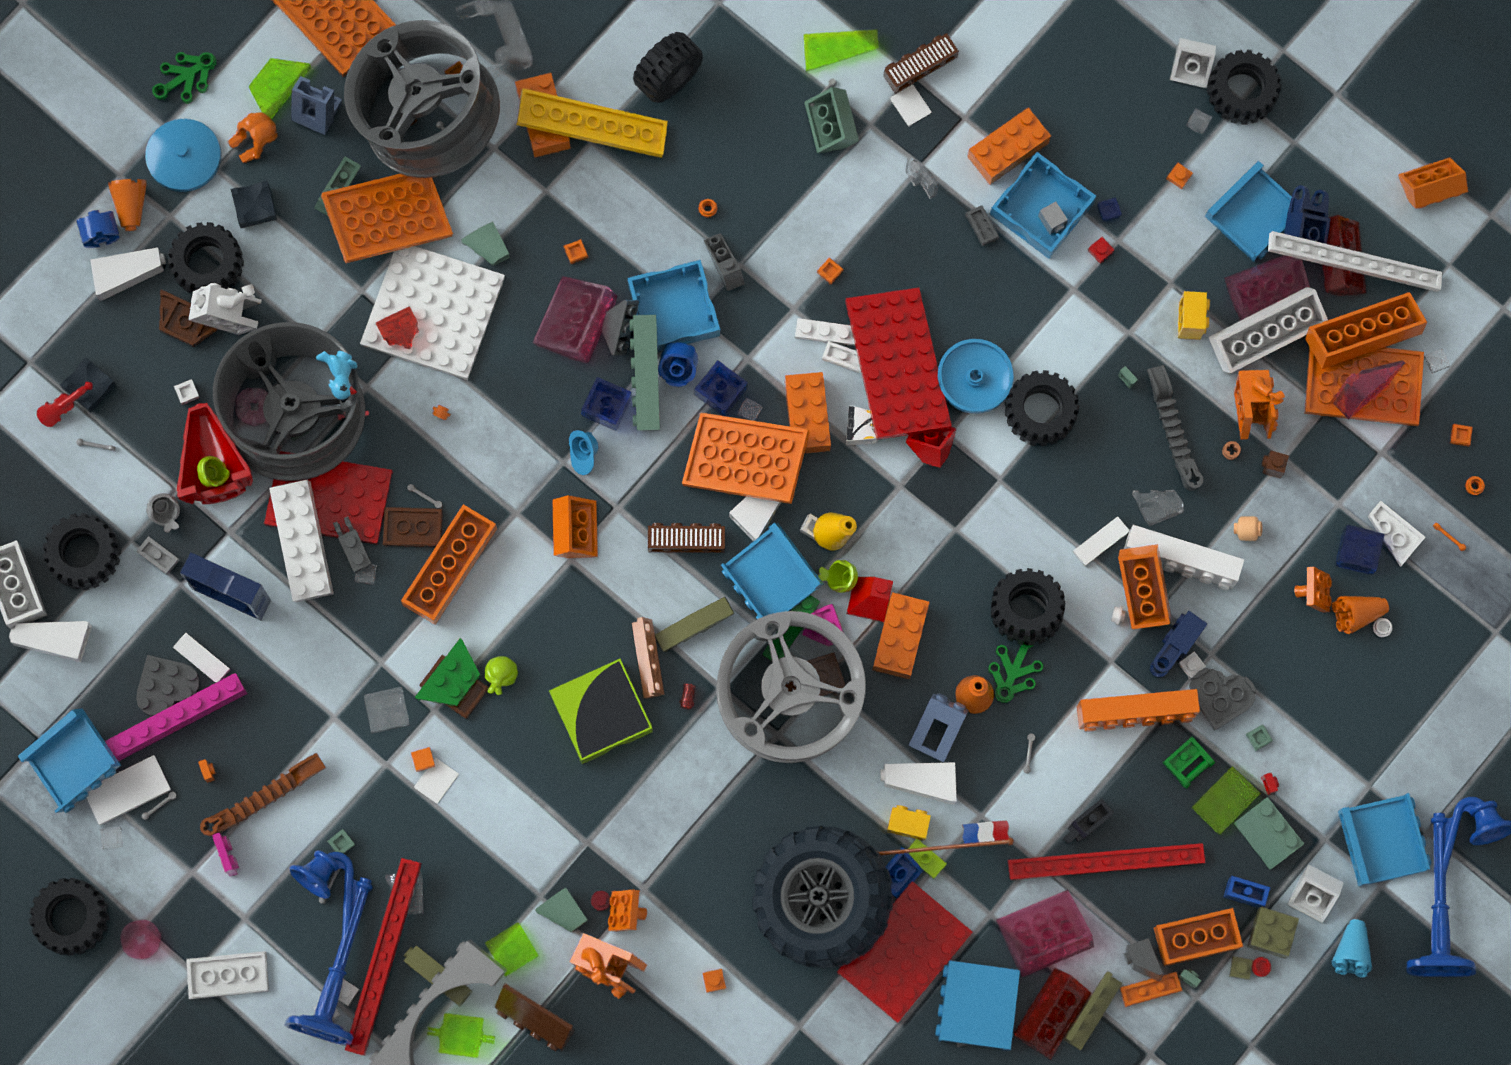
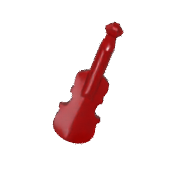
M85 382L84 386L78 388L72 394L62 393L58 398L54 399L53 403L46 402L37 410L39 421L47 427H53L58 421L62 420V414H67L68 411L74 408L75 400L84 395L87 390L93 389V384Z

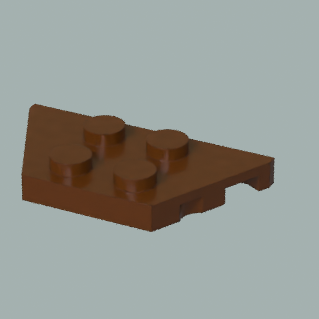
M161 289L160 332L195 347L219 330L189 321L191 303Z

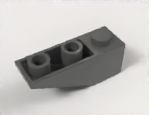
M721 233L705 239V246L727 291L744 285L741 268Z

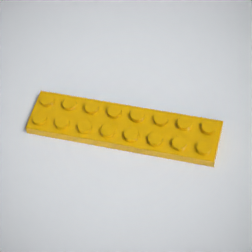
M523 88L516 125L662 158L668 121Z

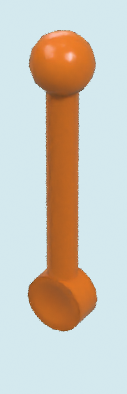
M1435 523L1433 525V527L1436 530H1439L1452 542L1459 546V550H1466L1465 544H1461L1460 542H1458L1454 537H1452L1443 528H1441V526L1438 523Z

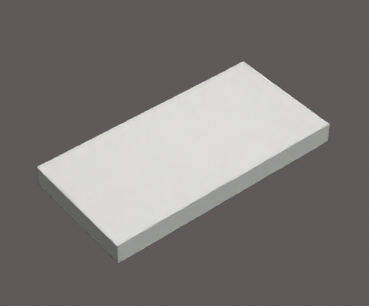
M155 755L114 774L108 779H104L99 788L88 792L87 800L98 824L101 826L172 790Z
M266 951L186 959L189 999L269 991Z

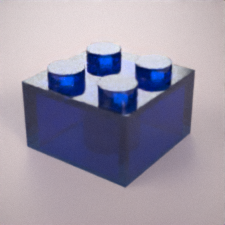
M717 360L694 388V395L720 415L726 416L748 389V382Z
M596 377L581 409L582 417L617 431L632 399V392Z
M1346 525L1342 532L1335 566L1373 575L1378 568L1385 534Z

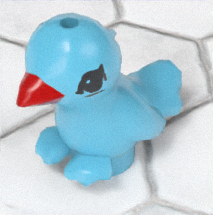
M324 351L316 356V360L326 362L335 377L334 380H329V387L334 397L344 400L350 395L356 394L357 391L349 382L351 369L358 367L356 361L351 360L352 356L346 352L338 351L335 356L329 355Z

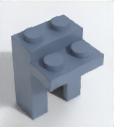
M300 76L292 88L291 121L325 135L333 123L334 115L342 104V99L334 96V90L324 86L321 91L310 86L311 80Z
M933 693L909 746L944 762L969 710L965 709L966 707L959 702L953 703L946 696ZM934 719L948 725L936 751L922 745Z

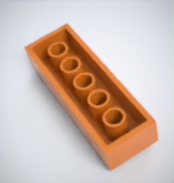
M1408 292L1310 326L1305 340L1321 368L1324 369L1421 335L1427 321L1411 293Z
M463 504L402 598V605L436 625L496 532V524Z
M1197 689L1082 699L1076 706L1079 729H1084L1085 732L1095 731L1099 727H1104V730L1115 729V726L1123 725V728L1135 727L1134 724L1152 726L1154 722H1161L1162 725L1172 724L1175 720H1181V723L1192 722V719L1200 712Z

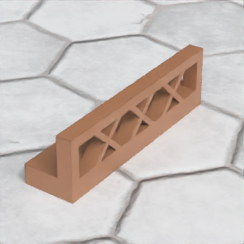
M640 617L637 618L638 622L632 623L643 696L649 699L664 695L653 622L652 619Z

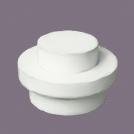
M1123 606L1114 607L1111 621L1116 622V625L1124 621L1126 611H1123Z
M1379 618L1373 624V631L1379 637H1387L1392 632V624L1386 618Z

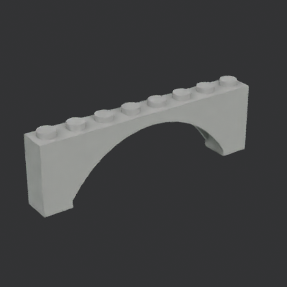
M472 940L463 941L456 949L458 951L454 958L450 957L445 962L444 967L446 968L442 973L438 972L431 980L433 985L429 989L425 988L419 995L421 1000L417 1005L412 1004L406 1013L409 1015L406 1019H401L396 1024L394 1034L392 1036L388 1035L382 1042L383 1048L380 1051L376 1050L369 1059L371 1061L369 1065H414L413 1042L415 1031L422 1014L433 1000L447 990L465 984L484 983L493 987L507 969Z

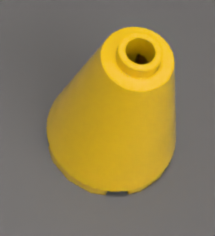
M833 512L825 513L816 520L815 527L813 528L814 539L820 547L830 551L841 549L856 531L857 524L850 516Z

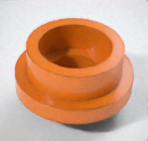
M711 199L702 200L699 204L700 214L707 218L714 216L717 212L715 201ZM709 206L711 210L706 211L704 208Z
M438 405V407L433 406V415L443 420L450 417L451 414L448 413V408L442 405Z
M1473 476L1466 481L1465 488L1469 494L1479 495L1484 491L1485 484L1480 477ZM1473 483L1478 486L1477 489L1472 488Z

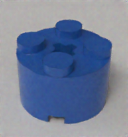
M93 210L88 212V216L76 220L81 241L85 248L100 247L99 244L106 242V245H110L120 238L113 211L99 213V210Z
M679 342L666 345L661 353L658 373L668 385L682 387L695 378L698 366V355L695 347Z

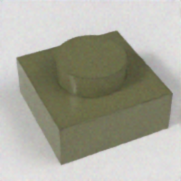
M1233 956L1229 977L1250 980L1252 960Z

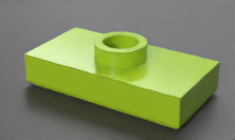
M916 839L908 849L927 846ZM932 851L909 853L923 871L933 879L946 866V863Z

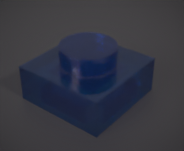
M1116 197L1098 202L1097 204L1103 222L1121 217L1122 215Z

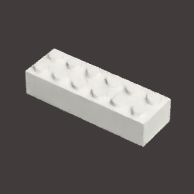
M1306 287L1208 338L1222 371L1232 373L1305 336L1310 326L1322 323L1328 319L1316 290Z
M303 480L269 488L292 600L294 602H301L333 595L334 592L311 482Z
M1133 525L1128 533L1124 549L1158 544L1162 567L1166 572L1173 573L1176 571L1181 573L1183 577H1195L1205 584L1214 583L1224 590L1233 589L1239 580L1244 563L1242 558Z

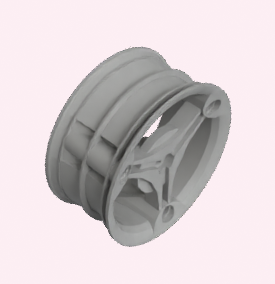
M798 611L769 614L755 620L742 629L726 649L718 672L716 686L717 703L723 722L729 732L750 752L764 759L782 763L811 760L834 748L849 733L857 721L865 697V674L862 661L849 638L829 621L813 614ZM789 626L815 631L837 647L847 663L851 676V681L843 689L820 682L817 671L809 662L798 657H792L783 638ZM775 627L778 629V633L770 635L767 632V628ZM753 638L759 641H768L772 664L767 668L762 679L761 689L765 701L752 718L738 717L730 692V679L734 663L741 650ZM778 638L785 656L780 659L777 657L772 641ZM789 682H793L796 690L793 689L792 692H789L785 684L787 683L788 685ZM820 689L840 693L839 700L819 696ZM847 693L851 694L854 702L851 704H847L843 700V696ZM815 702L839 705L843 719L832 732L814 743L797 747H785L765 741L763 728L779 714L787 716L800 715L808 711ZM769 705L774 711L760 726L755 720ZM748 725H754L757 728L755 735L751 736L746 733Z

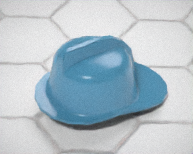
M576 430L569 437L571 464L578 474L587 475L594 467V455L598 452L599 445L592 432L584 433L583 431Z

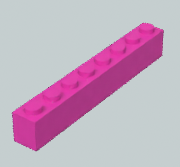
M234 673L106 740L105 743L119 762L246 695L247 692L238 675Z

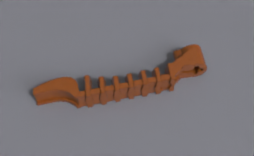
M318 753L307 757L291 767L288 774H280V779H273L271 781L272 784L264 785L262 790L253 792L251 797H245L241 803H235L233 808H226L209 818H205L200 824L201 832L212 837L216 833H222L231 827L237 826L244 819L247 820L252 814L258 813L257 811L266 808L270 803L276 802L278 798L284 797L286 793L301 786L308 779L326 769V766ZM210 823L214 825V826L212 827V828H213V831L207 830V829L210 828V827H209V824H210Z

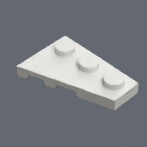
M1382 501L1367 516L1400 567L1425 539L1424 535Z

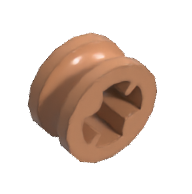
M1229 441L1223 447V456L1228 460H1234L1239 456L1241 448L1237 442ZM1230 446L1233 447V450H1236L1233 455L1230 454V451H1227Z

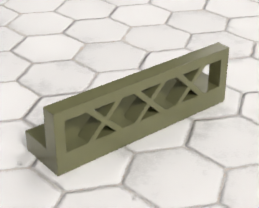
M1109 971L1103 975L1064 1038L1066 1042L1080 1051L1122 985L1120 981L1112 977L1113 974Z

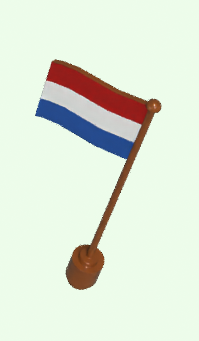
M1006 820L962 824L964 828L962 837L964 844L880 851L878 853L880 855L999 844L1012 845L1014 840L1008 836L1010 827Z

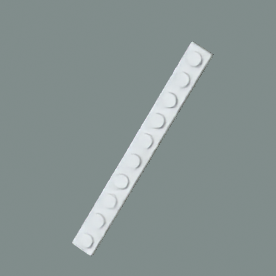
M1274 231L1269 233V252L1436 292L1441 290L1442 272L1283 233Z

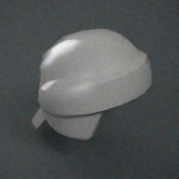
M159 493L152 496L146 508L149 519L163 526L166 533H169L171 529H178L179 525L175 522L180 513L178 501L167 493Z

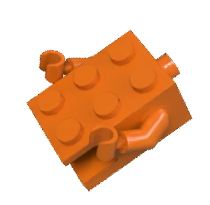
M1269 370L1238 371L1234 397L1240 440L1249 438L1252 423L1264 425L1267 439H1271L1272 432L1277 430L1278 423L1275 420H1278V409H1275L1274 405L1282 403L1284 401L1282 398L1285 395L1282 391L1272 392L1274 380L1273 377H1270Z
M584 933L570 960V963L576 966V971L592 979L597 985L601 983L608 987L610 985L615 987L611 992L618 999L625 995L626 991L633 994L635 992V989L621 980L627 966L629 965L643 972L647 967V964L634 954Z

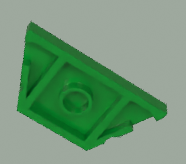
M459 638L415 696V699L457 707L481 675L461 638Z

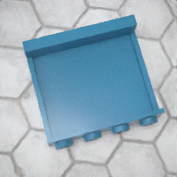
M1259 160L1205 215L1215 227L1253 262L1258 258L1262 259L1268 253L1269 233L1272 231L1278 233L1285 232L1287 213L1292 198L1290 194L1262 170L1264 165Z
M775 522L769 526L770 529L735 557L726 564H721L723 568L722 573L728 580L731 579L734 582V589L739 595L742 594L745 597V604L750 610L754 609L757 613V619L777 612L791 611L824 585L779 523Z
M83 708L71 710L18 755L21 762L28 761L58 805L55 813H68L74 809L76 802L86 799L89 796L88 792L99 788L102 785V781L105 778L112 777L116 773L115 770L121 766Z
M1409 793L1351 808H1341L1338 811L1358 887L1417 874L1430 869L1431 859L1429 854H1426L1424 848L1426 841L1419 830L1421 827L1420 819L1418 816H1415V801L1413 797L1410 798Z
M949 960L948 965H944L943 977H946L945 985L941 986L940 996L944 997L943 1005L939 1004L938 1016H941V1023L937 1024L935 1036H939L938 1041L1010 1051L1020 970Z

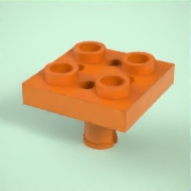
M1307 567V585H1296L1294 589L1295 596L1297 598L1307 597V606L1322 613L1330 612L1332 604L1330 596L1332 580L1330 574L1316 567Z
M639 890L612 892L608 931L636 930L637 919H646L647 909L638 907Z

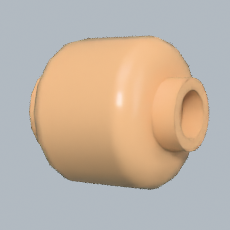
M1241 516L1238 519V523H1234V534H1238V538L1241 541H1256L1259 536H1262V521H1259L1255 516Z

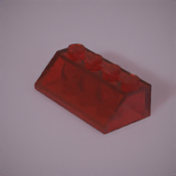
M1340 215L1329 217L1331 220L1327 244L1362 253L1359 222ZM1322 264L1325 277L1324 287L1327 293L1337 296L1366 293L1364 274Z
M1054 968L1014 1035L1024 1044L1051 1060L1090 997L1091 992L1072 975Z

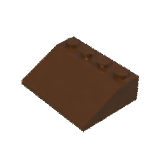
M506 983L503 985L495 1004V1009L498 1010L496 1014L505 1020L508 1017L514 1020L513 1025L521 1030L527 1028L531 1031L530 1035L538 1041L541 1038L548 1042L546 1046L552 1050L557 1051L560 1049L563 1051L575 1032L573 1026Z

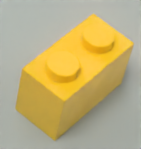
M902 805L892 807L887 833L925 841L931 815H927L926 811L918 809L915 812L909 811L908 807Z

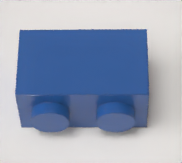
M1231 876L1227 882L1224 898L1257 908L1265 907L1270 887Z

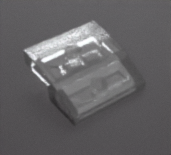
M911 157L908 158L905 172L913 186L921 184L930 199L937 196L939 183L934 175L917 160Z

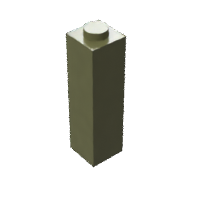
M418 946L410 947L404 955V962L432 985L431 980L438 972L442 973L445 969ZM466 985L451 988L443 994L461 1007L473 991Z

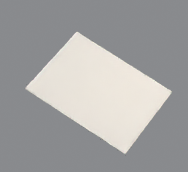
M913 84L890 97V100L908 126L932 113Z
M435 757L434 763L436 767L427 769L414 788L438 804L459 773Z

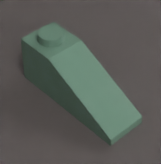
M345 156L323 192L350 186L361 165ZM320 195L315 209L328 216Z

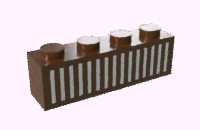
M947 33L943 36L938 35L928 45L923 44L919 46L916 52L912 54L907 53L897 63L892 62L885 67L883 77L893 92L897 94L958 58L959 50Z
M653 523L652 526H648V552L725 553V526L717 523L710 524V526H702L699 523H692L690 526H683L681 523H672L671 526Z

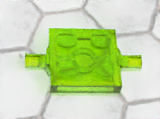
M444 1013L440 1029L428 1027L427 1035L439 1037L438 1053L478 1058L482 1043H495V1036L484 1035V1018Z

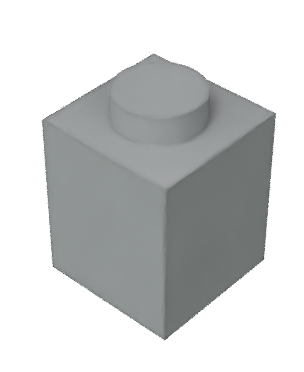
M1056 201L1041 209L1038 215L1049 234L1054 232L1056 234L1060 233L1066 228L1068 219Z

